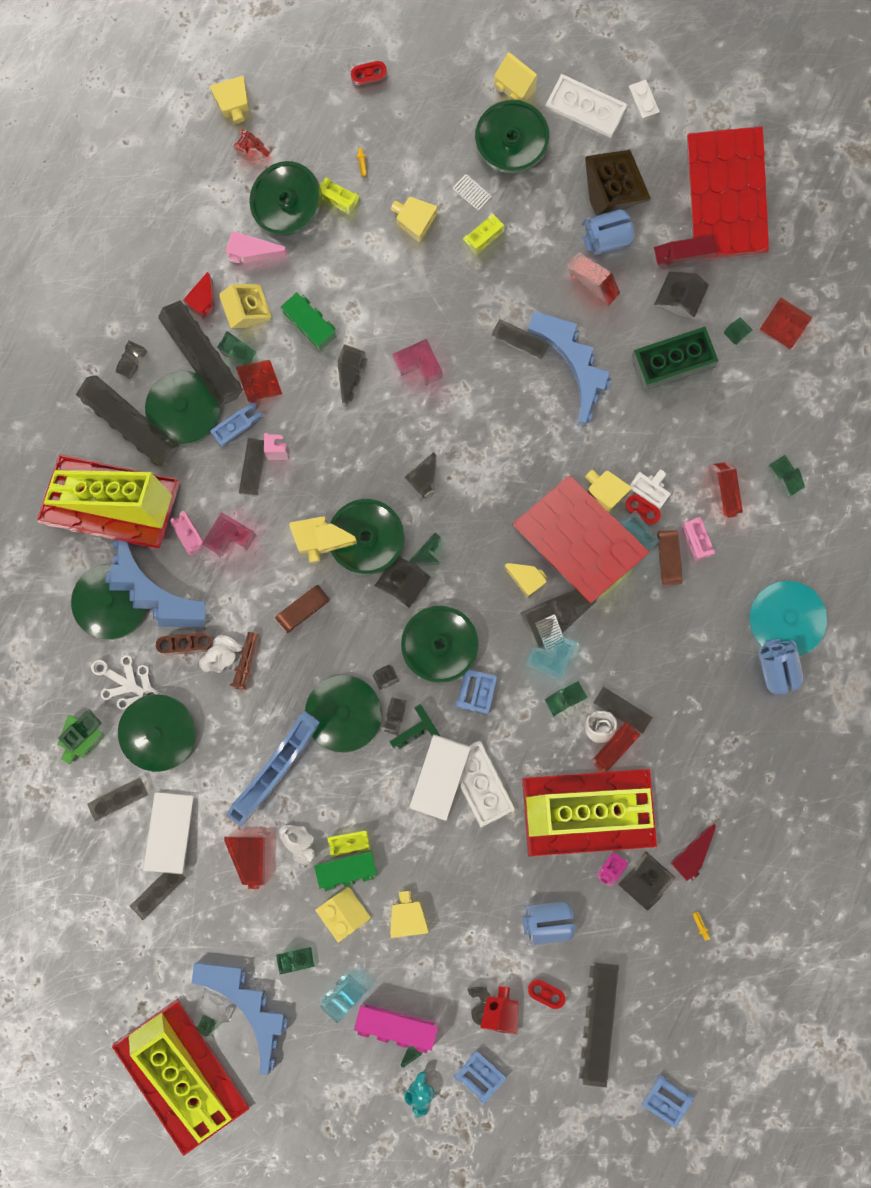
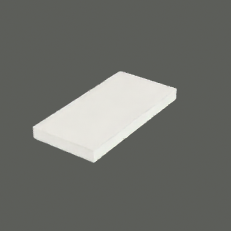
M561 74L545 108L612 138L628 104Z
M434 734L409 808L447 820L471 747Z
M481 741L470 745L471 748L459 781V786L480 827H483L515 811V808Z
M155 792L144 871L183 875L194 796Z

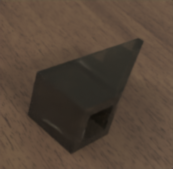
M344 344L337 361L342 404L345 408L348 403L351 404L354 397L353 389L359 385L361 380L360 371L365 369L368 362L365 351Z

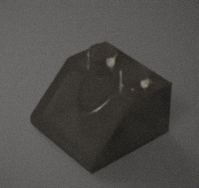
M669 272L654 305L680 317L695 318L709 284L697 273Z
M434 452L404 477L406 486L420 502L423 499L428 500L434 494L437 459Z
M399 557L391 567L383 572L374 586L398 603L410 608L431 577L416 564Z
M645 851L624 875L618 885L648 911L661 899L675 879V876Z

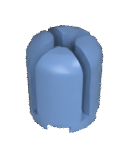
M618 209L584 219L582 226L585 225L586 236H583V240L588 252L593 251V256L630 245L634 239L635 229L633 223L630 222L632 219L629 214L624 210Z
M775 639L764 643V648L760 652L758 650L766 688L773 694H788L787 686H789L791 692L799 689L803 684L804 678L796 642L791 640V643L780 642V639Z
M556 902L523 907L527 908L526 916H522L524 934L529 935L531 942L527 943L529 946L572 939L576 930L575 923L537 926V923L575 918L574 912L568 903Z

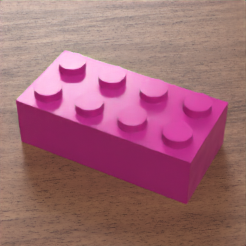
M362 1003L354 1030L358 1031L357 1035L363 1037L374 1035L377 1036L379 1041L388 1043L389 1040L396 1041L398 1046L408 1048V1045L415 1046L417 1051L427 1053L428 1050L432 1051L438 1023Z

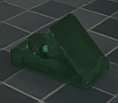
M226 331L217 346L223 356L232 358L245 368H248L256 354L255 350L228 331Z
M786 455L769 464V469L788 497L805 488L799 468L794 469Z
M434 533L409 560L412 566L439 565V561L430 552L434 553L441 546L439 543L441 537Z
M579 681L544 700L554 717L588 697Z
M311 947L276 954L279 975L315 967Z

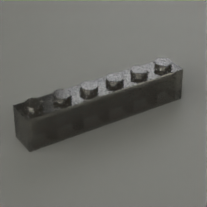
M181 300L162 307L158 319L219 407L238 399L243 391L240 382L235 379L219 352L212 346L210 339L203 333L199 323L194 320L188 307Z
M97 375L86 377L76 393L81 402L92 408L97 416L106 420L111 428L119 431L125 440L133 443L139 452L147 455L153 464L159 467L168 464L180 446Z
M594 962V965L589 968V978H592V984L587 988V998H590V1003L585 1008V1018H588L587 1026L583 1027V1038L586 1039L585 1047H581V1059H584L583 1067H579L578 1079H582L583 1085L607 1088L619 971L618 964Z

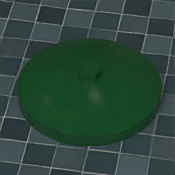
M519 100L498 102L489 107L477 123L475 131L476 148L484 162L493 169L504 173L524 172L537 165L544 157L549 144L548 124L542 113L531 104Z
M293 161L278 162L266 168L255 180L250 192V210L255 221L267 232L278 236L294 235L307 228L316 218L321 206L322 192L318 179L307 167Z
M190 371L172 372L160 378L150 389L145 402L146 419L153 432L163 441L178 446L193 445L207 438L211 434L210 431L217 426L221 414L220 398L214 386L205 377Z
M373 499L352 501L340 508L330 524L337 526L356 538L357 544L331 551L336 562L351 573L358 575L381 573L391 567L402 552L404 530L401 520L395 511L383 502Z
M111 564L99 565L88 570L77 581L71 596V609L77 624L89 635L102 640H117L130 635L142 624L148 610L133 608V601H129L130 591L109 590V583H106V571H110Z
M432 606L419 611L409 620L402 634L401 650L407 666L415 675L432 683H448L462 677L474 664L478 653V636L472 622L459 610L448 606Z
M349 675L333 676L322 681L313 689L305 706V711L320 722L312 735L313 739L322 747L338 753L353 752L366 746L376 736L382 721L381 703L375 691L365 681Z
M151 694L134 701L126 708L118 725V741L126 758L135 766L152 772L167 771L181 764L191 753L196 740V725L191 712L182 702L164 694Z

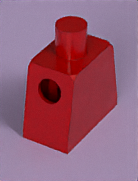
M499 986L497 997H487L480 1028L517 1035L519 1003L509 999L510 987Z

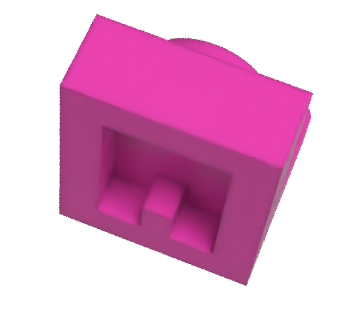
M612 852L596 873V876L603 884L611 887L629 863L615 852Z

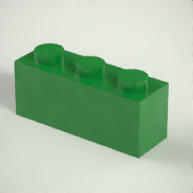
M296 292L280 307L281 311L321 351L336 338L334 331L336 328L330 321L326 322L322 318L323 314L317 308L313 309L309 305L310 301L305 295L300 296Z
M372 851L314 866L319 889L324 888L325 892L336 889L337 884L343 883L345 887L355 884L357 879L362 878L363 882L373 880L374 875L378 874Z

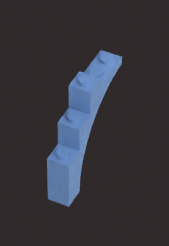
M534 311L528 327V334L542 339L554 347L571 367L580 393V415L577 425L585 427L586 422L590 423L593 411H590L592 404L596 405L599 395L597 393L603 394L604 389L608 390L611 382V378H608L609 372L592 367L595 357L592 354L593 348L576 343L579 333L576 330V323Z
M113 540V549H117V555L114 554L113 565L111 564L110 571H106V583H109V590L130 591L129 601H133V608L153 609V619H156L157 626L203 627L205 622V602L180 598L159 588L139 569L131 555L128 543Z
M306 711L301 713L270 760L231 805L226 814L230 819L241 827L267 800L273 788L284 778L291 765L305 751L311 741L310 738L320 722Z
M194 963L192 984L205 986L223 994L234 1002L246 1016L258 1042L260 1074L268 1075L270 1070H274L275 1058H272V1052L277 1048L278 1038L274 1036L282 1035L283 1030H287L288 1019L285 1018V1013L262 1010V1007H266L267 1002L264 990L241 988V984L244 985L246 980V973H243L242 967Z

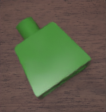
M68 715L62 733L78 719ZM96 730L73 752L59 740L58 745L66 749L60 759L71 764L76 755L85 758L104 733Z

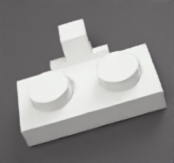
M660 469L655 477L652 475L646 477L639 472L630 484L631 491L640 495L660 510L671 494L663 489L665 484L661 482L667 473Z

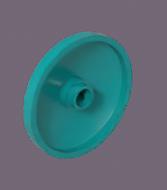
M780 581L769 585L756 596L750 608L749 625L754 639L762 648H764V643L771 640L780 639V642L789 643L793 640L796 642L798 655L802 656L813 650L822 640L827 628V612L819 595L810 587L795 581Z

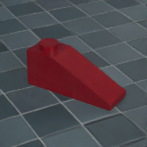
M713 235L673 241L654 247L657 265L663 270L717 254Z
M714 823L710 824L669 863L684 881L689 879L693 881L699 876L700 873L698 871L702 868L716 829Z

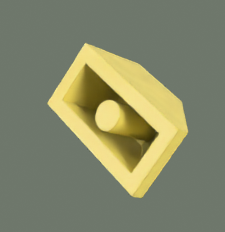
M324 522L317 524L316 528H313L320 554L357 544L355 536L333 524Z
M510 563L505 565V570L527 598L531 597L547 583L545 580L547 576L541 569L537 570L534 566Z

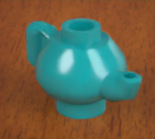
M424 1071L418 1073L415 1081L404 1092V1099L407 1105H413L412 1111L415 1118L427 1115L428 1106L435 1095L434 1088L425 1082L426 1073Z

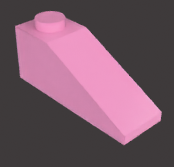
M232 231L225 251L229 260L235 263H249L287 256V250L284 246Z

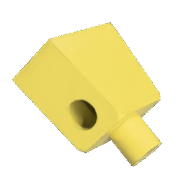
M239 76L211 85L212 95L225 118L232 117L235 124L242 123L245 120L243 113L249 111L244 77Z
M409 197L405 204L395 200L390 209L398 214L396 218L397 225L418 242H421L438 213L437 206L413 197Z
M592 469L585 476L592 484L587 492L608 513L632 490L628 484L609 471L599 476Z
M325 516L289 523L299 553L308 554L309 563L321 561L313 528H316L317 524L327 522Z
M411 891L399 892L400 904L392 905L391 938L429 933L420 901L412 902Z

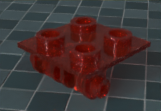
M780 297L760 330L792 349L813 317Z
M270 360L236 367L248 402L257 403L259 399L282 395Z

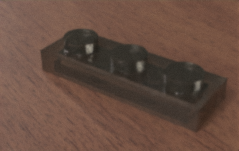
M501 319L498 320L491 334L492 338L542 361L550 345V342Z
M252 438L247 440L239 488L240 495L254 497L259 495L265 459L264 440Z
M604 686L593 704L606 712H610L615 718L641 734L644 733L653 718Z
M138 778L87 803L94 820L98 821L149 796L142 779Z
M163 873L130 905L131 909L142 920H145L187 878L182 874Z

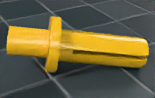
M358 148L356 159L359 160L361 176H366L365 158L367 155L363 154V148Z
M699 912L693 913L694 920L700 930L698 934H702L705 941L709 940L710 937L707 932L709 928L706 929Z

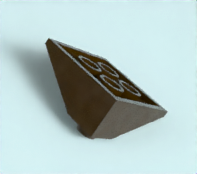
M630 149L585 157L589 200L596 216L618 209L624 210L651 199Z

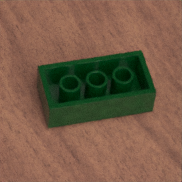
M706 326L636 349L632 354L644 391L715 368L718 363V358Z

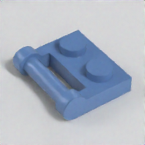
M469 670L464 674L455 707L489 714L497 676ZM471 677H474L477 680L470 704L466 703V697Z
M476 1050L453 1078L465 1085L479 1098V1102L484 1105L507 1077ZM467 1071L471 1072L488 1088L485 1093L464 1075Z
M660 1074L641 1105L676 1128L693 1102L694 1096L690 1093L687 1095L665 1080L666 1077ZM660 1087H663L682 1100L681 1107L658 1092Z

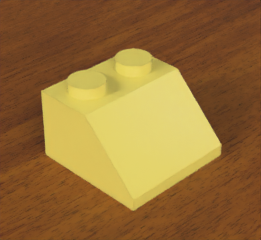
M508 52L494 75L495 88L500 92L506 93L510 100L526 102L536 91L537 74Z
M232 284L219 294L231 329L247 328L272 318L260 284Z
M349 886L315 910L338 943L371 919Z

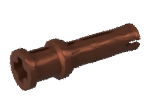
M247 632L239 666H236L234 669L236 673L233 683L230 684L231 688L242 691L247 690L246 683L248 676L251 675L250 665L259 634Z

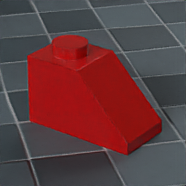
M208 272L183 299L185 305L202 319L205 316H209L215 306L213 280Z

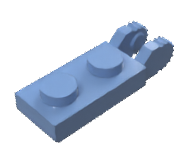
M251 403L244 409L238 410L210 431L221 447L246 431L252 424L258 422L264 416L261 412L256 413L249 419L245 416L255 410V403Z

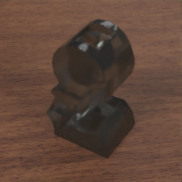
M128 340L125 345V352L121 355L122 358L117 364L116 373L131 379L139 368L138 358L140 356L144 357L148 351L143 346Z
M390 664L378 669L372 675L379 690H384L400 682Z
M392 696L387 709V720H384L381 727L382 732L396 736L399 735L407 700Z
M487 986L467 988L472 998L479 997L481 1000L480 1003L471 1008L473 1021L481 1025L487 997L491 996L490 992H488Z

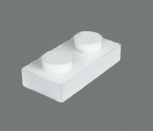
M646 80L628 87L642 121L659 115L660 111Z

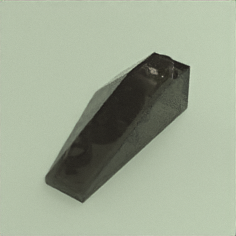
M575 589L521 612L519 616L535 650L544 647L543 638L551 636L554 619L545 618L555 614L563 633L590 609L597 600L590 604Z

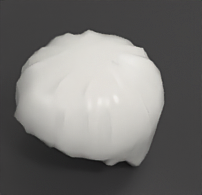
M596 711L587 717L585 733L593 742H610L617 735L618 723L610 712Z

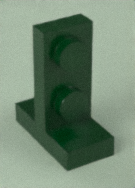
M421 704L414 707L421 722L389 741L393 749L398 748L400 750L409 744L408 740L413 737L415 740L425 734L424 730L426 729L432 738L434 734L440 736Z

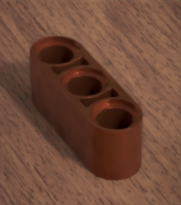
M678 530L658 531L657 539L662 585L682 584Z
M316 585L275 617V620L287 634L330 601V598L319 585Z
M206 633L162 636L157 639L155 646L158 652L167 656L207 652L213 646V639ZM204 637L208 638V644L205 647H200L199 641ZM189 640V646L181 649V641ZM169 641V649L162 651V643Z

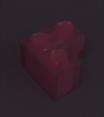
M427 339L392 354L400 376L418 369L425 385L443 378V372Z
M221 512L201 545L221 558L230 542L247 552L257 535L251 529Z

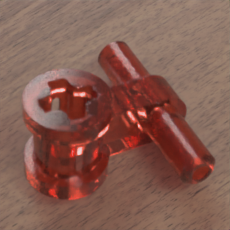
M241 129L240 137L237 142H234L233 148L245 155L248 154L249 150L260 152L267 158L270 152L264 147V143L249 131Z

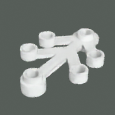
M128 655L121 658L126 678L110 670L107 663L102 660H96L92 664L91 669L94 674L98 676L105 675L122 685L113 689H103L101 691L102 699L108 701L114 696L129 692L139 695L130 699H119L117 707L121 710H126L134 701L148 694H159L156 689L151 688L148 676L150 670L145 665H140L137 669L138 675L141 676L143 688L136 685L132 668L133 659ZM126 658L130 659V663L128 665L124 664V660ZM100 665L104 666L102 672L98 671V666ZM146 668V673L142 675L140 670ZM106 691L110 692V696L108 698L104 697V693ZM122 701H126V706L124 708L120 706V703Z

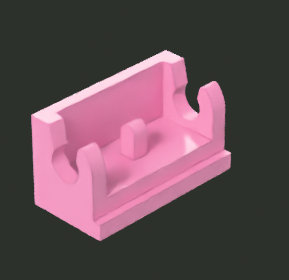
M264 433V453L268 460H289V454L286 452L287 445L275 442V440H283V436Z
M183 511L179 514L180 517L172 518L170 521L171 526L189 556L205 548L206 545L186 512Z
M699 517L684 522L681 527L695 561L714 555L715 550L710 542L702 518Z

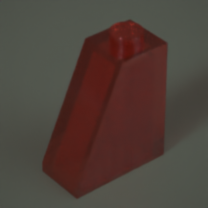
M581 253L572 258L567 265L571 276L607 306L621 293L612 272Z
M728 461L709 464L720 513L727 518L736 517L738 513H743L736 468Z
M625 722L593 757L592 760L595 761L593 765L601 772L603 770L608 772L641 734Z
M224 837V842L242 885H247V889H259V885H264L266 838Z

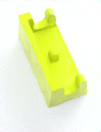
M327 177L324 178L320 185L322 200L351 214L360 199L357 193L348 191Z
M491 214L475 230L466 235L463 241L477 255L504 232V224L494 214Z
M367 831L327 838L332 857L370 850Z

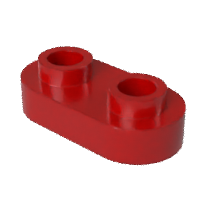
M382 61L357 65L351 70V80L359 86L381 81L387 75L386 65ZM362 75L363 78L358 79L357 76Z
M634 494L627 498L625 508L630 514L647 525H654L659 521L661 512L658 507L640 495ZM636 502L638 507L633 508L631 503ZM652 513L654 515V518L649 519L647 517V514Z
M535 979L528 985V993L534 1000L552 1009H559L565 1004L566 998L560 989L540 979ZM540 986L541 992L535 993L534 987ZM553 995L559 996V1000L557 1002L552 1001Z

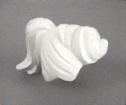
M219 635L214 639L213 646L200 659L199 666L204 672L214 671L221 673L225 667L234 662L236 657L234 652L242 651L244 645L237 643L228 636Z
M285 825L279 830L280 839L285 847L293 853L294 861L302 865L310 863L315 857V852L310 847L314 839L307 832L304 826Z

